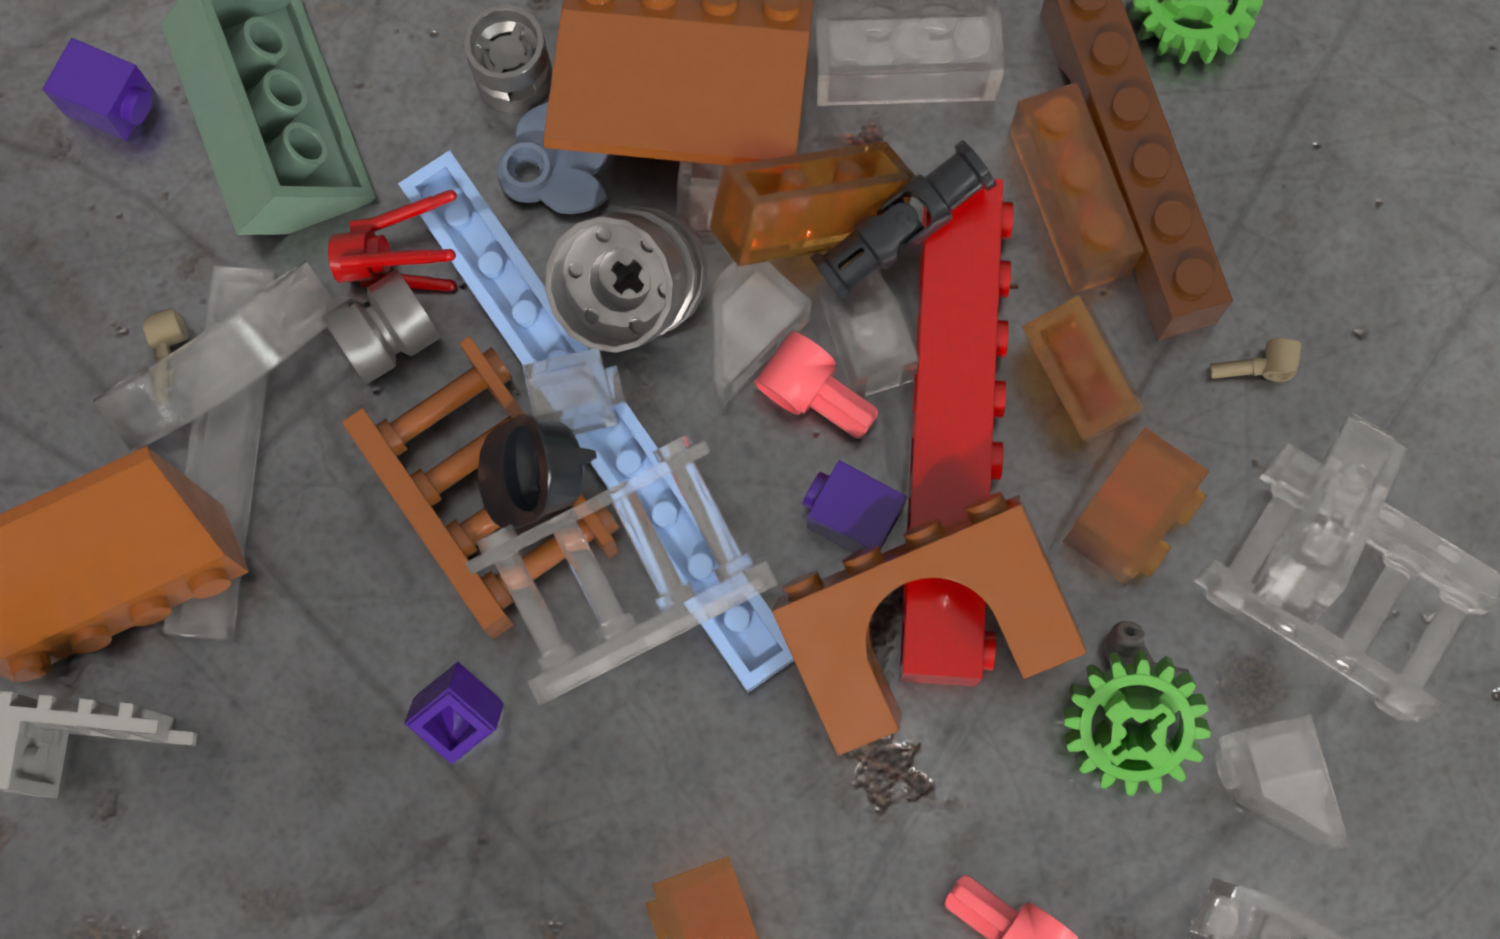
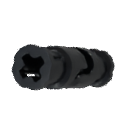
M961 140L954 146L955 154L926 176L918 173L892 193L890 197L885 199L877 210V215L862 216L852 224L853 232L825 254L816 252L809 257L843 302L851 298L850 290L879 267L889 269L897 262V256L902 244H905L902 247L904 250L919 245L953 219L952 211L981 189L990 191L997 186L986 165L964 140ZM914 197L927 209L931 216V223L925 229L918 219L916 209L907 204L902 198ZM864 252L862 255H860L858 258H856L854 261L848 264L845 268L840 269L846 263H848L850 260L856 257L859 253Z

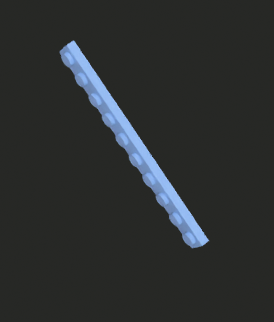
M449 150L399 182L398 185L410 203L447 190H454L457 193L455 201L423 213L419 217L441 249H453L455 251L456 258L450 262L561 423L566 424L573 431L580 448L596 451L597 459L592 461L590 465L747 693L794 662L773 613L590 350L587 346L569 336L554 317L545 286Z

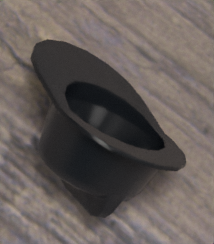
M530 413L519 414L515 418L495 427L486 436L480 450L478 480L479 491L485 510L496 525L503 530L521 528L538 521L544 515L571 506L578 500L581 494L584 475L583 467L597 459L596 451L580 448L573 431L566 424L536 420Z

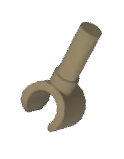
M169 308L149 315L143 323V332L148 344L154 351L158 399L161 400L174 398L173 358L169 346L188 340V333L182 315Z
M1275 338L1267 341L1265 358L1210 363L1211 379L1253 374V376L1263 375L1265 379L1274 382H1287L1297 373L1301 356V343L1292 339Z

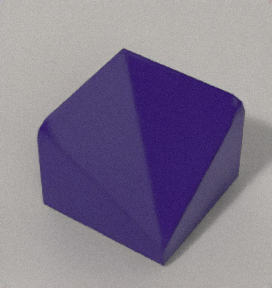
M456 662L414 697L404 724L452 765L497 729L503 709V702L464 666Z

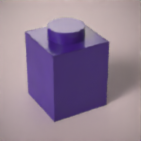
M72 37L42 88L64 115L125 141L128 140L135 125H140L148 116L152 105V95L155 91L137 65Z
M838 460L830 476L821 471L817 474L805 495L802 505L811 509L807 516V528L852 553H856L874 545H879L880 550L882 549L904 509L907 496Z

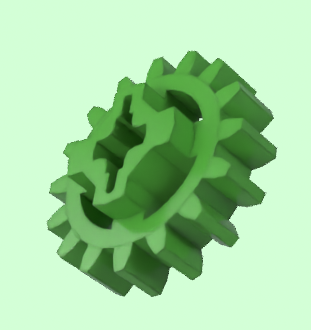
M1134 0L1128 16L1131 20L1144 19L1138 37L1141 40H1145L1155 35L1160 40L1156 50L1158 55L1162 56L1170 47L1178 49L1179 63L1186 64L1191 52L1199 51L1200 57L1206 64L1211 63L1217 52V47L1227 55H1230L1234 52L1240 38H1248L1256 23L1253 18L1257 17L1263 5V0H1232L1231 16L1227 12L1231 5L1228 0H1164L1161 3L1158 0Z
M1139 649L1134 657L1133 664L1124 665L1119 654L1114 652L1110 653V670L1103 673L1093 664L1088 665L1086 671L1090 685L1086 687L1072 683L1069 688L1070 697L1077 706L1063 708L1064 726L1072 728V730L1065 734L1068 751H1081L1077 757L1079 770L1085 774L1098 767L1100 787L1108 789L1116 778L1124 780L1126 793L1129 796H1134L1140 781H1148L1155 794L1162 792L1161 777L1168 773L1176 780L1184 781L1186 775L1181 762L1187 759L1201 763L1204 757L1200 745L1194 739L1210 738L1211 735L1207 720L1200 717L1208 712L1209 709L1203 694H1192L1197 686L1190 672L1182 673L1174 678L1175 667L1172 658L1165 656L1158 662L1156 667L1149 666L1145 650ZM1133 685H1143L1146 687H1136ZM1101 704L1106 718L1097 725L1098 732L1093 735L1091 731L1092 719L1097 707ZM1180 710L1179 727L1171 741L1167 737V727L1176 721L1175 713ZM1133 717L1135 721L1139 723L1147 721V724L1139 728L1133 722L1126 725L1124 722Z

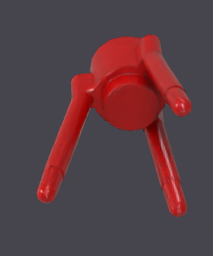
M447 190L372 218L351 220L350 232L332 234L329 239L328 259L334 279L338 283L359 281L361 287L365 288L390 274L388 272L390 266L453 261L456 258V253L453 249L390 252L386 237L384 235H375V231L456 200L457 193L454 190ZM401 274L410 289L451 292L457 288L456 282L451 279Z

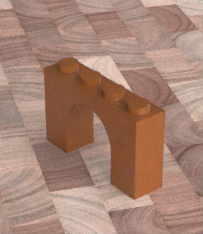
M1002 492L988 495L965 507L968 517L944 527L940 519L925 522L903 534L906 541L905 544L884 553L881 552L879 545L867 547L846 557L842 561L845 568L842 571L821 579L818 571H813L797 577L781 587L785 595L777 599L772 609L773 616L838 756L893 734L900 729L902 712L872 648L870 619L879 603L890 592L905 583L923 578H943L963 584L975 591L993 611L1023 679L1087 654L1084 638L1020 495L1005 500Z

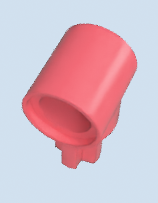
M796 331L789 332L754 380L755 386L762 393L787 411L800 415L801 412L805 414L810 408H813L854 438L860 439L873 425L879 413L875 406L833 377L837 369L835 367L836 362L823 348Z
M963 875L957 880L944 902L947 910L987 939H1078L1070 929L1030 902H1027V904L1022 903L1015 910L968 875Z

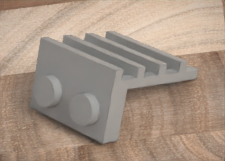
M0 691V791L57 799L69 734L196 746L198 733L173 730L175 718L132 703L120 702L119 708L91 699L80 698L79 704L50 695L39 694L37 700L14 692Z

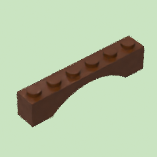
M1044 0L1040 15L1058 65L1076 89L1094 124L1117 188L1131 244L1137 285L1157 340L1216 324L1233 302L1122 0Z

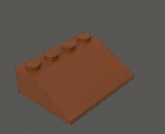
M564 0L561 9L543 137L544 148L795 172L810 56L814 0Z
M145 446L1 513L0 676L14 682H26L40 678L49 673L53 668L52 664L75 653L87 654L100 650L112 641L111 636L132 626H148L167 618L171 614V608L192 598L212 597L229 588L231 580L249 571L225 507L149 447Z

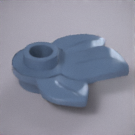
M548 102L529 110L517 124L515 145L503 153L497 165V178L504 193L510 198L524 203L541 200L554 211L564 214L587 212L604 203L607 199V194L602 185L593 176L604 165L609 154L544 148L543 137ZM532 167L539 171L538 177L533 181L523 182L518 179L519 173L525 168Z

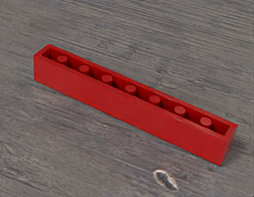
M994 179L997 186L992 190L986 191L981 189L952 211L953 219L921 242L906 532L934 519H940L944 527L968 517L965 507L990 495L991 480H1001L1004 445L1003 442L993 441V419H1003L1005 412L1006 381L995 380L996 357L1005 358L1007 354L1009 323L1008 320H998L999 298H1008L1011 261L1000 260L1001 239L1011 238L1014 210L1013 202L1003 201L1004 179ZM923 206L922 225L925 229L931 223V216ZM923 578L904 584L899 681L977 686L983 679V670L993 671L996 653L995 631H985V609L989 605L981 596L963 584L943 578Z

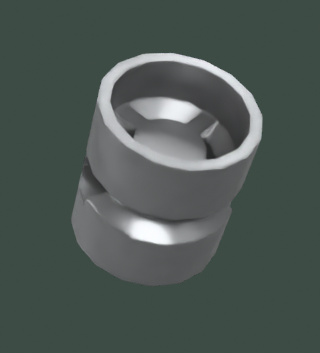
M509 4L490 6L478 13L467 26L463 41L466 58L473 72L477 89L484 101L497 111L510 114L528 112L540 105L550 93L553 72L543 30L535 16L522 7Z
M397 269L367 287V300L363 303L350 298L321 316L366 385L396 367L397 353L403 352L413 356L441 338Z

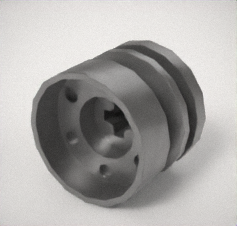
M638 204L576 223L557 240L546 264L545 291L552 314L569 336L590 349L617 353L640 347L652 341L657 336L675 329L694 314L706 292L708 264L700 239L685 220L664 207ZM635 262H638L643 268L638 276L642 283L638 282L635 278L639 270Z

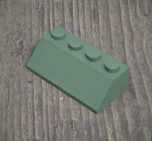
M178 0L160 24L236 235L291 234L370 204L376 198L301 0Z

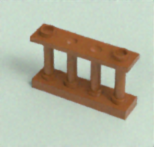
M469 336L459 344L472 368L391 423L385 418L378 424H375L363 408L341 423L483 630L494 639L514 625L504 611V608L513 603L510 596L593 539H595L609 559L619 552L611 534L620 528L599 497L588 503L583 495L580 494L578 500L571 505L579 516L578 519L497 575L492 570L482 577L479 575L468 557L478 551L475 544L500 527L491 520L485 508H482L460 524L455 519L448 525H445L433 506L443 500L439 495L440 493L478 468L480 450L486 436L495 427L515 418L519 414L525 413L504 385L513 377L492 347L481 353ZM488 388L508 417L426 473L420 468L410 475L398 457L408 450L405 443Z

